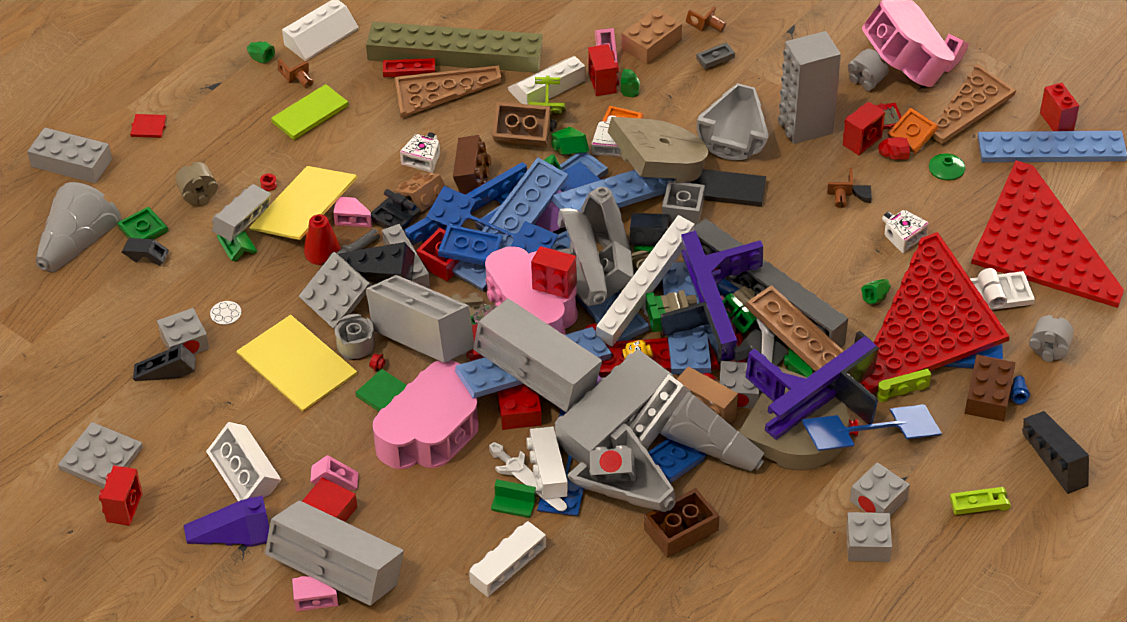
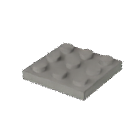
M333 252L300 293L299 297L335 329L340 319L350 315L366 295V288L373 285L337 253Z
M91 422L59 462L58 467L59 470L104 488L106 476L111 472L113 465L128 467L142 450L143 444L140 441Z

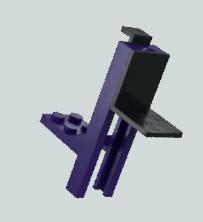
M696 230L681 234V240L685 250H681V254L699 304L661 314L662 336L704 325L718 364H721V361L735 360L737 362L748 359L752 346L737 347V339L717 285L726 276H735L741 272L757 270L763 266V244L761 240L705 255ZM721 264V269L714 271Z
M858 331L852 346L806 379L783 373L764 354L759 353L756 349L750 351L745 378L773 401L768 406V413L777 415L765 424V431L777 440L802 422V419H806L834 397L838 398L867 424H872L878 399L859 383L874 373L879 347L861 331ZM785 387H787L790 391L785 393Z

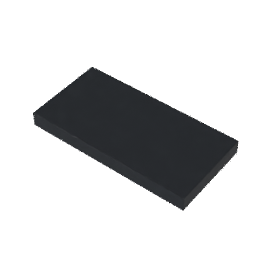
M703 169L701 176L691 181V183L705 185L704 200L762 207L766 176Z

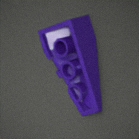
M263 495L240 500L185 524L184 531L187 544L212 545L213 543H225L226 546L244 544L246 547L267 544L269 523Z

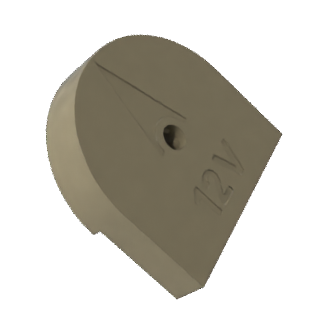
M611 117L607 132L620 148L621 157L625 162L632 164L640 177L675 178L676 183L694 181L701 176L708 155V149L705 143L695 134L664 121Z
M779 367L783 373L802 377L805 379L807 378L805 376L799 375L797 373ZM785 387V393L790 391L787 387ZM763 392L739 431L764 452L763 457L777 462V466L787 469L808 470L821 467L836 458L843 449L818 451L803 422H800L775 440L765 431V424L777 415L768 413V406L773 401ZM836 397L806 418L838 415L845 427H848L849 423L847 407Z

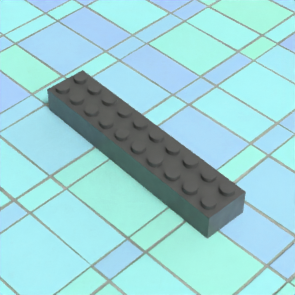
M704 219L694 227L705 255L744 245L707 219ZM763 259V266L757 270H748L735 276L725 277L726 280L740 289L743 286H746L748 289L751 288L755 292V296L772 285L840 348L845 345L848 318L843 313L832 308L830 304L822 301L814 293L802 287L800 283L792 280L784 272L775 268L770 262Z

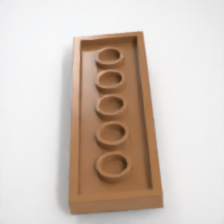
M772 285L747 301L745 305L751 313L815 371L844 351Z

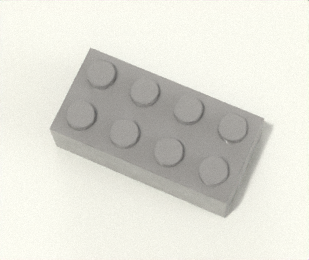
M45 127L27 151L31 167L92 183L98 181L112 160L110 147L107 143Z

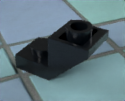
M129 238L121 253L136 263L145 256L160 266L164 262L169 249L154 239Z

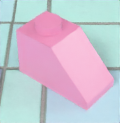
M614 28L594 31L596 46L609 44L610 50L614 51L615 62H617Z
M948 34L945 43L955 58L945 70L948 73L962 60L969 46V43L951 34Z
M340 197L336 201L333 212L335 225L372 228L371 212L356 198Z
M327 455L312 465L311 483L316 485L323 477L347 490L357 489L358 472Z
M310 576L292 579L296 611L338 606L336 590Z

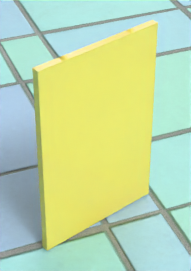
M307 166L249 228L254 231L301 240L307 233L309 219L316 214L324 215L358 177L354 174Z
M289 315L237 350V354L303 412L357 375V371L292 315Z

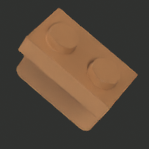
M417 172L409 181L400 183L399 187L395 189V193L411 196L413 203L423 212L434 204L445 184L439 174Z

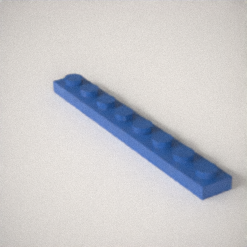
M521 162L466 194L477 200L471 211L516 186L527 172V165ZM426 217L405 229V234L413 246L434 234L439 228H444L445 225Z

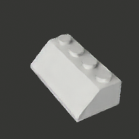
M331 0L282 29L284 45L304 61H308L359 30V27L346 5L339 0Z
M575 56L565 59L509 86L508 91L521 104L544 102L546 86L545 84H535V81H542L535 80V77H546V75L560 77V85L549 84L550 99L585 82V65Z
M228 422L206 451L238 501L262 495L264 498L270 495L281 481V478L245 425Z

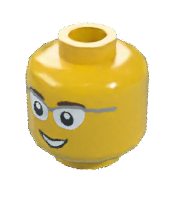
M643 340L627 343L625 349H623L624 359L637 349L648 357L653 356L651 346L646 345Z

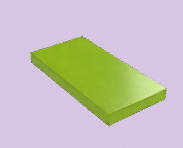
M325 84L273 116L271 122L295 140L345 109L349 104L346 99Z

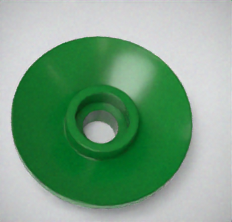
M942 153L930 160L929 170L936 178L951 181L960 178L964 174L965 164L956 155Z

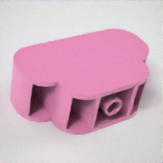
M882 0L862 26L863 32L881 58L892 67L902 70L911 80L920 85L933 87L955 58L923 11L912 0Z
M505 247L492 252L485 261L487 296L490 302L493 301L495 308L509 298L546 324L566 335L565 329L572 326L578 318L575 301L577 286H575L569 299L532 289L531 260L536 252L528 254L527 251L519 247Z
M438 360L432 363L424 371H421L412 383L407 384L405 389L392 399L391 403L380 410L373 421L375 450L379 460L395 469L410 468L416 463L427 468H438L448 463L476 435L478 431L477 399L472 398L455 373L456 365H460L458 362L453 360L441 362Z

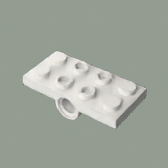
M988 268L981 271L977 278H970L991 310L1034 304L1035 299L1024 271L997 275L995 269Z

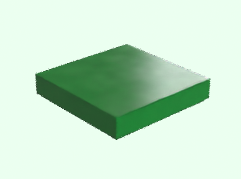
M149 206L117 222L118 228L128 239H156L169 232L168 227Z
M381 369L360 387L355 394L357 398L380 412L407 385Z

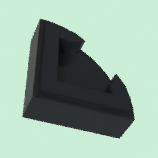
M853 185V194L861 198L863 202L871 203V185Z

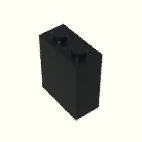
M631 213L630 245L656 246L668 230L669 214Z

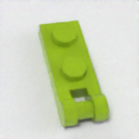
M925 369L881 381L878 386L877 399L880 402H886L890 397L904 395L908 392L923 390L929 387L930 371Z
M1004 487L952 493L949 498L954 515L996 509L1006 511L1011 507L1009 499H1006L1007 492Z

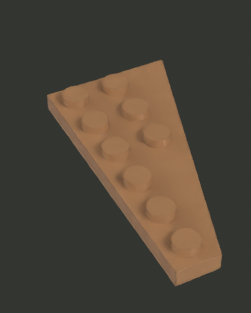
M976 63L974 70L967 76V80L962 83L952 97L950 104L945 107L942 115L935 121L939 129L931 137L940 144L945 143L1015 96L1016 90Z
M499 65L395 77L400 117H406L501 83Z

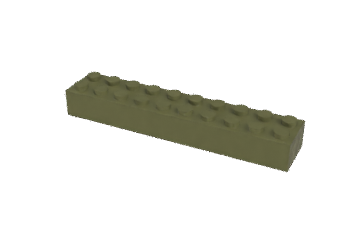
M372 22L366 43L367 60L435 58V65L480 68L499 65L500 70L538 73L543 53V34Z

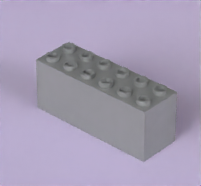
M826 31L785 41V49L783 50L784 63H782L783 76L781 77L782 90H780L781 103H779L780 116H778L779 125L783 126L787 138H790L793 144L833 134L841 53Z
M398 275L366 288L370 318L375 332L441 362H450L453 358L464 355L467 351L473 349L474 339L469 305Z
M509 298L478 321L473 350L565 412H568L573 404L583 399L586 392L596 387L602 360Z
M639 349L630 353L624 362L619 366H615L606 378H602L593 390L586 392L583 399L573 404L564 416H560L556 420L555 432L558 446L577 462L586 464L588 470H590V451L595 450L596 447L613 449L610 435L623 423L630 426L669 374L672 377L673 375Z
M300 500L271 519L265 555L370 606L397 586L404 554L403 549Z

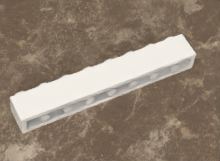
M679 215L676 217L596 326V335L604 343L613 347L646 302V293L654 291L681 254V250L684 249L681 234L694 231V223Z

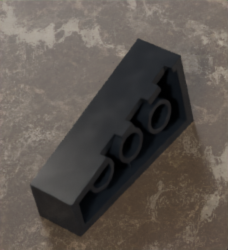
M405 242L338 254L367 281L380 283L395 275L412 281L415 253Z
M1045 411L1023 418L1022 433L1038 453L1065 492L1070 494L1088 487L1089 454Z

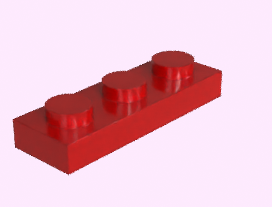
M435 58L383 60V77L435 73Z

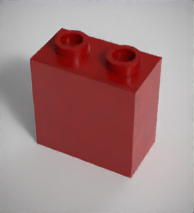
M1063 82L1046 86L1044 88L1040 114L1052 131H1074L1079 104Z
M323 477L302 500V502L344 522L357 509L355 493Z

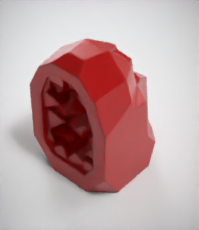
M887 138L880 142L878 152L883 157H889L893 160L909 159L910 147L907 138Z

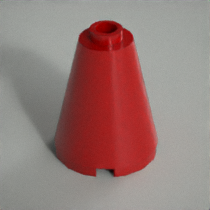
M316 214L309 219L303 251L306 260L310 263L322 265V263L328 260L330 254L340 251L341 246L327 217L322 214Z

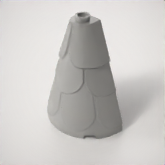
M737 83L698 116V136L711 153L728 160H744L748 156L759 153L765 146L769 134L756 89Z
M69 182L60 187L53 198L45 230L41 234L36 256L37 268L50 272L57 271L77 257L81 251L117 226V222L121 221L122 217L114 203H109L103 198V193L86 184Z
M606 187L596 188L588 194L581 207V214L586 215L592 225L595 242L606 248L616 241L630 250L632 254V248L624 229L621 213L611 190Z
M570 208L560 209L557 224L560 228L566 227L571 242L570 248L556 251L576 256V296L587 306L601 304L607 298V289L592 225L586 215L584 216L580 211Z
M689 391L660 432L661 435L670 440L751 472L753 469L758 470L764 462L761 459L764 454L763 451Z
M625 423L610 435L613 449L620 445H625L632 449L635 456L636 481L595 482L590 470H588V466L583 462L578 464L568 474L570 481L577 486L605 494L612 498L628 501L632 505L662 512L671 510L675 505L674 489L659 465L654 463L646 448L642 446L632 429Z

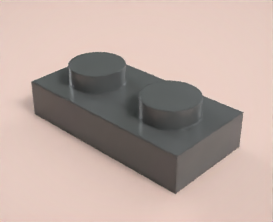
M727 43L696 54V59L704 69L735 58V52Z

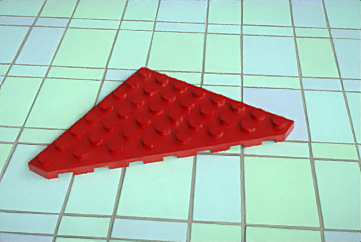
M1015 160L974 252L971 264L987 269L992 268L1004 274L1024 271L1027 281L1118 308L1124 294L1123 287L1036 168L1031 164Z
M938 232L920 239L918 248L910 261V266L903 276L900 288L893 298L891 308L883 320L881 330H879L874 340V344L879 347L875 371L860 383L870 393L878 391L879 383L883 380L925 369L931 371L1009 341L1008 333Z

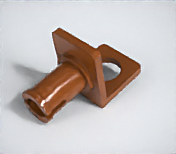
M715 6L705 17L691 9L686 17V23L700 31H703L709 25L722 32L726 26V22L714 16ZM691 16L696 17L698 23L693 22Z
M281 59L278 60V71L289 83L298 79L304 88L312 86L314 81L307 75L309 72L308 61L289 69Z
M849 168L848 182H828L827 194L835 195V206L837 208H840V201L841 208L846 207V195H852L853 168Z

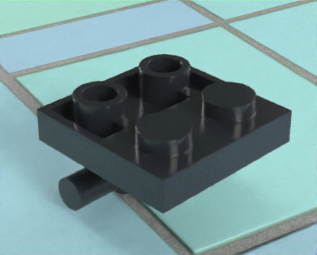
M386 189L384 195L388 198L371 212V220L385 229L400 224L404 230L421 215V209L408 201V198L402 194Z

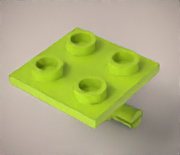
M546 75V77H535V80H542L535 81V84H545L546 86L545 102H529V105L550 106L553 114H562V111H566L565 103H549V84L560 85V77H550L549 75Z

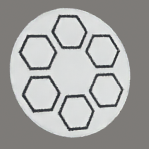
M232 301L219 302L211 309L210 316L218 324H230L240 317L241 308Z

